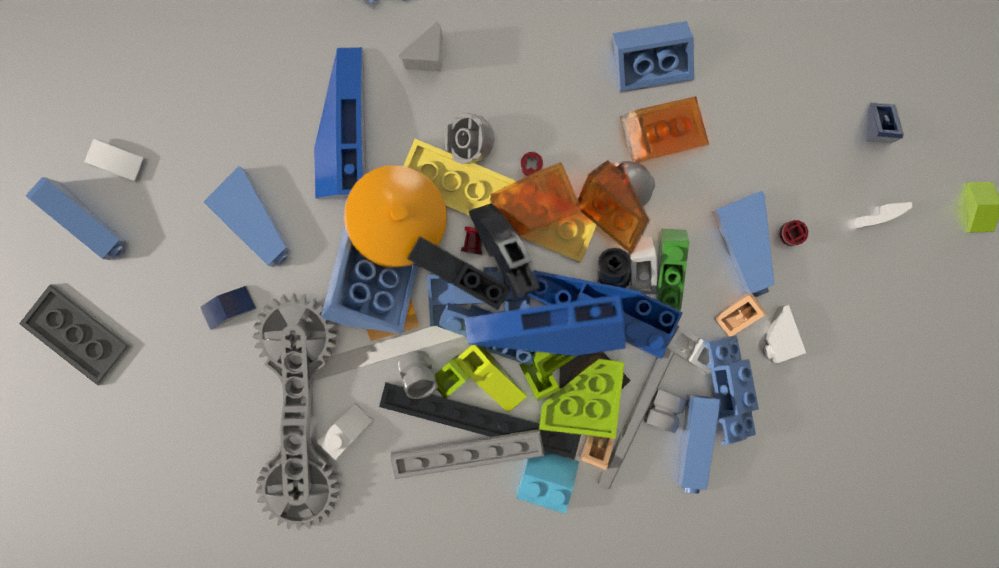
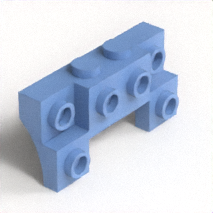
M483 267V272L507 285L502 272L498 271V267ZM427 275L430 326H438V320L447 303L453 305L484 303L436 275ZM509 290L503 300L505 302V312L530 308V297L527 295L514 299Z
M737 335L704 342L703 347L708 346L711 364H707V368L711 369L715 395L717 399H720L719 416H726L717 420L718 423L723 424L725 440L721 441L722 445L746 440L747 437L756 435L752 411L759 409L750 360L741 359Z

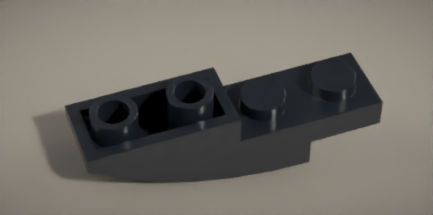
M492 203L470 210L468 213L489 257H495L514 299L536 292L540 287L529 266L532 259L520 237L505 216Z
M418 236L406 259L497 310L510 290L504 283L421 236Z

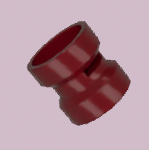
M793 220L784 223L779 228L778 238L783 245L792 247L805 242L809 231L804 222Z

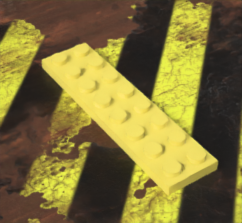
M414 139L403 166L417 170L428 177L441 193L445 207L470 217L468 213L470 210L492 203L505 216L520 238L579 263L582 262L600 219L599 215L475 163L461 164L453 160L455 158L451 153Z

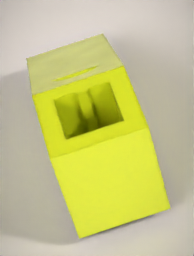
M471 345L455 359L468 376L508 413L527 397L488 351L484 350V346Z

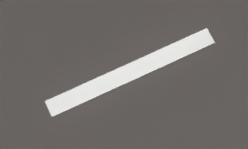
M438 326L428 327L327 357V363L316 372L315 377L316 380L464 336L439 328Z

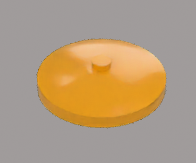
M389 165L368 172L354 185L346 200L344 222L352 244L364 257L385 267L400 268L415 264L406 259L418 236L437 246L439 245L445 232L447 213L441 193L428 177L406 166Z

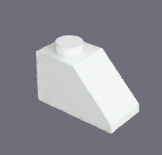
M652 236L626 239L627 253L631 259L630 288L645 295L657 293V255Z
M789 305L778 307L764 337L766 345H763V350L767 359H771L772 363H780L806 353Z
M355 403L317 443L336 460L371 424L373 419Z

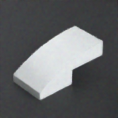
M93 139L84 162L135 181L143 157Z
M912 202L879 206L880 215L855 218L856 228L873 226L892 220L911 209Z
M677 325L667 348L705 372L711 373V369L707 368V364H711L708 346L703 347V343L706 341Z

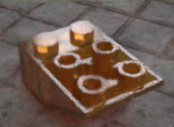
M562 162L535 172L490 194L495 207L505 216L519 237L581 211Z

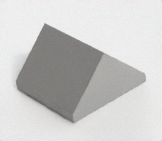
M438 21L399 54L402 66L405 69L441 71L443 34Z

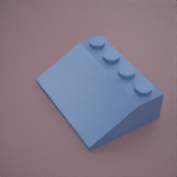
M344 227L321 318L344 326L398 334L403 333L418 265L392 268L370 261L355 248L347 234L346 227Z

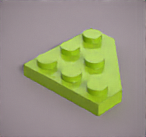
M597 359L563 386L560 391L554 393L542 403L539 429L616 439L625 362Z

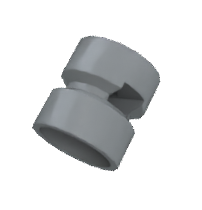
M411 351L398 360L397 365L403 379L404 390L409 398H425L437 390L436 377L433 370H431L432 364L426 352Z
M657 389L652 399L655 408L648 411L645 423L676 433L680 423L677 414L683 413L687 399Z

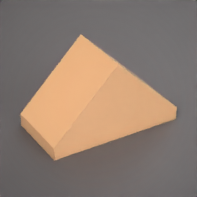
M752 293L743 294L718 314L715 319L728 336H733L765 316L767 312Z
M588 435L579 456L580 459L606 470L615 438Z

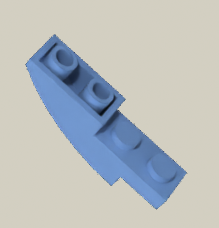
M447 303L438 320V327L467 337L464 318L493 313L475 305H471L470 309L467 310ZM484 346L486 351L529 366L533 363L536 354L535 351Z

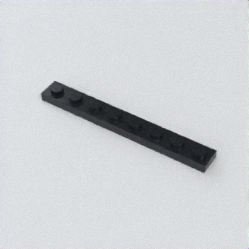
M385 382L379 404L381 408L489 437L537 430L540 425L538 422L434 394L421 399H412L406 395L404 386ZM540 430L545 452L575 459L581 434Z

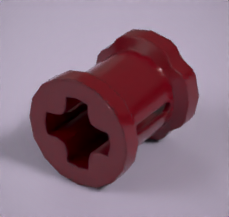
M536 152L524 154L520 167L522 173L525 176L531 177L539 175L543 167L542 157ZM528 159L531 162L537 161L535 170L532 167L526 168Z
M465 226L466 236L461 252L482 255V240L476 228Z

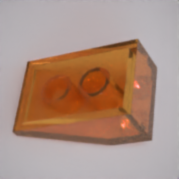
M696 96L637 109L620 116L631 160L637 163L709 145Z
M609 160L588 174L575 207L626 251L632 254L650 219L627 175Z

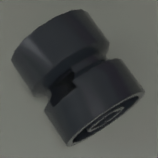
M619 248L605 250L598 260V283L626 288L630 281V256L626 251Z

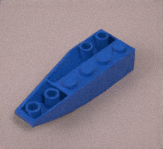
M362 47L337 48L314 147L316 199L347 198L354 185L365 175Z
M533 270L532 273L540 288L536 292L527 295L546 305L620 295L625 343L662 359L683 312L637 290Z
M620 295L464 318L467 342L470 345L571 356L626 349Z

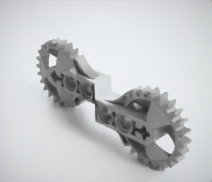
M293 293L290 300L284 294L280 298L281 303L274 298L271 301L272 307L265 305L263 310L266 314L259 313L257 318L261 322H256L253 326L259 330V332L254 333L253 338L260 339L254 347L263 349L259 357H268L265 365L276 373L283 386L280 429L281 445L277 452L266 461V467L261 469L260 474L262 476H259L256 482L260 486L257 487L256 493L262 494L257 502L265 503L262 512L271 511L269 520L277 517L279 518L277 521L278 526L285 521L287 522V529H290L293 523L296 524L297 530H300L303 523H305L308 529L311 528L312 521L320 525L321 517L328 518L329 511H333L335 508L333 502H337L339 498L336 492L339 491L340 485L334 484L337 482L338 475H330L334 467H325L328 459L317 451L310 439L312 379L316 372L327 363L328 360L325 356L331 357L333 351L328 347H335L336 342L330 338L336 337L337 332L330 330L336 324L335 322L321 318L324 304L316 307L314 306L316 298H313L309 303L306 302V294L300 300H297L296 294ZM306 308H308L311 312L306 321L303 322L300 319ZM293 330L296 335H300L296 341V346H293L295 343V336L291 334ZM309 330L326 331V337L310 339ZM282 331L280 339H267L264 332ZM298 355L302 359V363H293L290 356ZM295 379L301 381L303 388H295L291 381ZM290 437H298L302 443L294 444L291 442ZM298 461L302 464L303 467L299 469L292 466L291 462ZM300 479L299 482H298V489H297V487H294V486H295L297 480ZM283 484V494L268 493L267 486ZM312 484L328 485L329 492L310 494ZM287 503H289L291 507L286 514L283 511Z

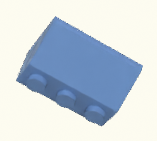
M687 21L612 33L614 58L621 92L694 80V37Z

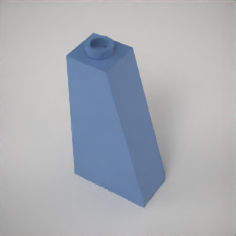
M238 166L212 192L204 203L268 266L273 267L275 264L279 266L287 259L288 255L286 253L290 248L248 172Z
M42 177L26 194L28 199L102 259H115L123 252V245L127 241L61 182Z
M760 191L712 211L746 294H754L755 297L768 293V287L775 285L765 194L763 191Z
M687 394L678 485L684 488V492L699 494L700 489L707 490L720 399Z

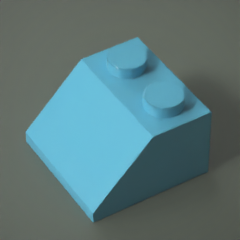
M545 451L544 456L527 458L516 498L566 514L574 488L579 461Z

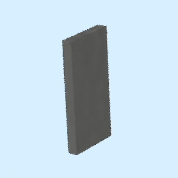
M53 284L47 287L19 323L96 385L102 384L131 347L129 343Z

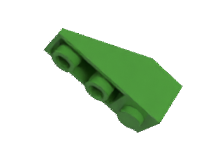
M661 228L656 300L681 311L689 238L686 230Z

